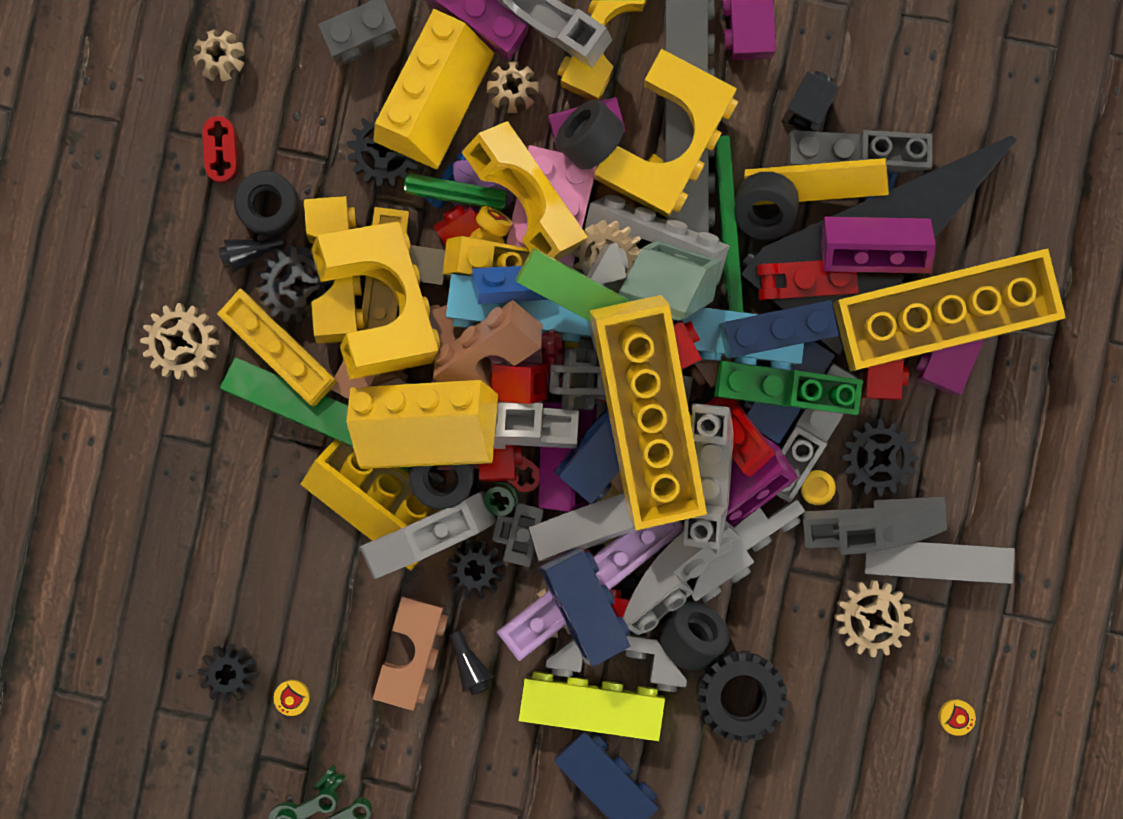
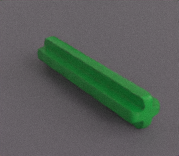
M411 173L407 175L404 182V192L409 195L481 208L488 206L498 211H503L507 203V192L505 190Z

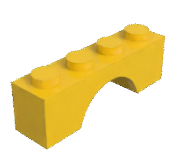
M592 0L587 13L592 14L591 18L606 26L610 20L622 13L642 12L648 0ZM604 53L593 68H590L574 56H565L557 75L562 76V88L589 101H600L613 74L614 66L607 60Z
M508 121L478 133L462 151V154L481 181L500 184L509 189L520 200L528 221L527 230L522 241L530 252L534 247L546 255L560 260L570 255L588 238Z
M346 196L304 200L306 234L310 244H314L317 235L356 228L355 207L348 208ZM360 275L335 279L332 287L323 296L312 301L313 328L316 344L342 342L346 333L364 329L363 308L356 309L355 296L362 295Z

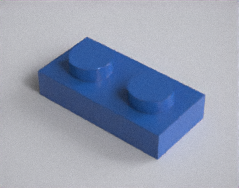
M522 266L472 269L471 282L478 304L509 302L512 299L515 302L549 299L516 282L515 278Z

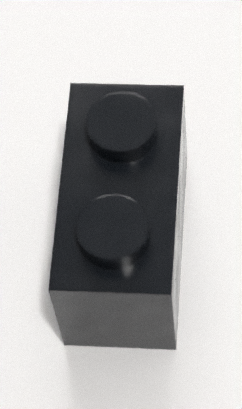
M807 71L781 122L799 131L815 132L830 107L839 86L833 84L834 79L825 73L815 71L813 74Z

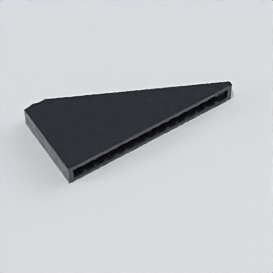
M1011 135L889 190V195L876 196L832 217L931 219L934 238H936L1017 139ZM824 220L763 247L758 254L751 251L740 264V268L744 270L741 273V281L759 295L762 283L761 277L757 276V265L822 260L821 238ZM857 272L859 292L857 294L772 300L767 302L778 311L828 300L832 301L833 306V303L840 299L896 286L906 273ZM775 276L776 288H785V276ZM834 310L839 336L815 342L833 353L836 357L842 352L844 346Z

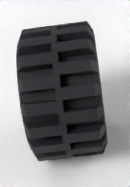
M742 650V652L729 651L726 655H720L708 668L704 669L702 677H699L697 683L698 691H696L698 708L707 725L716 734H720L730 741L739 740L740 743H748L750 739L757 741L762 739V735L769 732L771 734L775 730L774 726L777 722L781 723L784 717L782 714L784 708L787 709V688L783 683V677L780 672L764 657ZM746 675L752 677L758 682L762 690L759 706L752 713L745 716L730 714L725 710L721 702V691L724 685L736 676Z

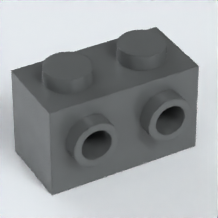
M384 0L369 1L318 24L336 64L353 62L359 59L362 53L373 48L376 50L385 48L392 44L394 39L400 37Z

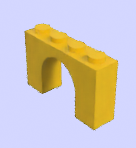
M661 49L645 78L644 87L679 105L687 113L693 127V141L682 156L666 163L645 161L617 146L609 157L598 165L594 173V179L669 218L672 211L679 213L689 195L683 192L689 179L694 182L698 179L705 165L704 162L700 161L705 149L713 151L722 132L717 130L722 118L730 119L739 101L733 99L737 88Z
M399 221L317 235L311 251L321 282L357 275L371 276L389 286L399 304V317L392 323L382 327L346 333L340 349L349 380L431 364L440 349V338L437 330L431 327L429 321V302L425 296L422 297L419 288L420 273L418 267L415 264L412 265L409 256V237L406 233H402Z

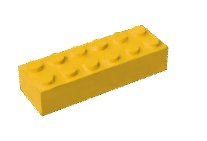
M1048 248L840 299L833 303L850 372L1066 318Z
M662 295L589 310L628 517L635 530L707 515L670 304Z

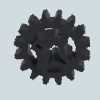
M375 112L373 122L369 123L368 120L362 118L361 122L364 128L362 130L356 128L351 130L357 139L356 141H347V146L355 150V153H351L347 157L349 162H358L353 171L356 175L365 172L363 180L366 184H369L374 178L378 188L382 189L385 181H389L391 186L396 188L397 178L401 177L405 181L408 170L417 172L419 169L413 162L414 159L396 151L387 152L386 157L382 158L377 148H383L384 146L373 142L374 137L367 139L374 132L375 122L379 116L378 112ZM362 154L374 158L375 170L365 163ZM398 161L404 162L399 168L390 172V167Z
M287 245L286 254L275 249L274 256L276 259L271 261L264 258L263 262L267 266L266 271H257L256 273L263 278V283L255 285V289L265 293L258 300L264 305L270 304L267 311L272 315L279 313V318L286 322L290 316L296 322H301L303 313L313 318L312 301L323 296L328 291L325 289V285L332 283L333 280L320 281L313 254L309 255L308 248L301 246L297 253L295 247ZM301 262L306 263L311 268L313 274L305 273ZM295 278L301 280L299 284L293 286V290L286 287L289 284L295 283ZM275 294H284L285 302L288 303V306L281 304Z
M876 420L874 429H872L868 422L862 424L863 433L852 430L850 433L855 440L843 443V446L849 449V454L840 456L841 460L849 461V466L843 470V473H853L855 477L852 479L851 484L856 486L862 482L863 493H869L872 487H875L876 496H883L884 487H887L888 491L894 494L897 492L896 483L903 486L909 484L904 477L906 473H916V470L910 467V461L919 460V456L910 454V449L914 448L916 443H906L904 439L909 432L907 430L899 433L895 432L897 428V423L891 422L887 428H884L883 420ZM875 434H882L890 438L882 444L876 443L869 437ZM858 449L863 452V464L858 467L857 463ZM888 449L883 457L886 464L872 466L876 458L873 452H881ZM899 449L902 454L901 466L896 463V452ZM876 472H883L890 479L878 482L869 478Z

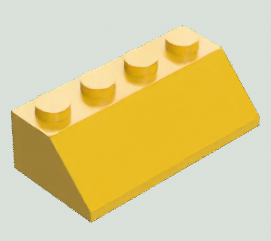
M433 9L375 122L373 142L438 170L495 54L465 22Z
M482 380L350 388L346 422L359 467L370 469L492 463L498 393Z
M336 440L314 461L300 484L372 541L441 511L423 505L414 496L409 485V472L398 467L362 469L358 465L354 448ZM419 561L405 567L411 571Z

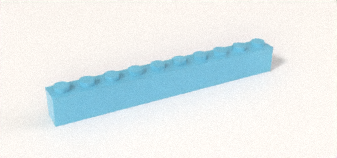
M451 274L446 319L453 320L452 326L468 328L474 326V323H480L486 319L493 309L501 308L508 303L478 304L471 276ZM551 300L516 302L543 325L542 334L549 332L550 329H554L556 333L562 335L563 341L580 343V337L591 338L586 319ZM703 307L683 319L684 324L689 321L692 322L700 338V341L694 344L702 360L721 361V355L725 356L719 324L755 316L756 314ZM804 343L735 357V363L756 366V360L770 362V368L791 371V365L802 364Z

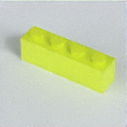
M533 671L532 676H525L519 721L659 741L665 698L663 695H657L658 689L637 686V692L623 690L622 683L602 681V687L588 685L589 679L576 676L568 677L567 681L553 680L554 675L552 673Z

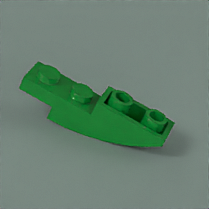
M719 361L714 397L813 411L859 415L863 380Z

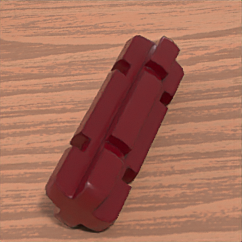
M554 329L543 333L541 339L542 363L547 364V388H549V391L551 365H563V338ZM563 372L559 374V387H562Z

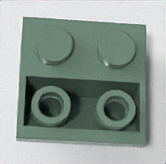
M656 240L641 248L619 294L631 301L662 295L670 304L672 320H683L713 302L721 261Z

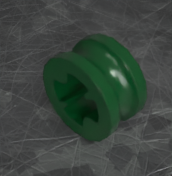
M499 481L494 483L486 492L484 504L490 513L496 516H505L517 505L519 493L513 484L507 481ZM499 492L502 497H508L509 499L505 505H503L501 500H495L494 498Z
M333 764L312 789L315 791H321L325 788L335 790L346 775L344 773L338 774L336 766Z

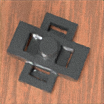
M564 348L563 365H551L550 393L562 394V409L592 410L594 408L595 395H605L600 365H596L597 354L595 349ZM560 372H563V375H562V378H563L562 387H559V374H560ZM594 373H598L597 387H594Z
M517 503L514 518L507 516L497 517L492 541L507 545L503 561L530 567L533 552L536 551L529 527L541 523L544 509ZM504 522H505L504 529H503V533H502V537H500V536H501V532H502V528H503V524H504ZM512 550L524 552V553H527V554L515 552V551H512Z

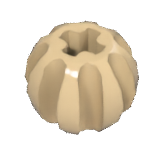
M216 29L206 32L209 37L207 41L203 42L198 38L194 49L200 51V54L193 56L196 68H204L202 76L211 81H214L218 74H220L222 82L232 79L230 77L231 70L236 69L240 72L244 65V62L238 60V57L245 55L243 44L241 42L234 43L236 35L227 30L220 37ZM220 50H223L226 56H220L219 62H216L213 56L219 55Z
M508 62L509 69L507 71H503L498 66L491 73L498 80L487 82V93L498 94L491 100V103L497 109H500L504 104H508L507 113H518L516 109L518 104L524 105L527 110L534 103L528 95L539 93V83L537 81H528L535 74L528 66L522 71H518V62ZM513 82L515 86H518V93L512 94L511 90H507V83Z

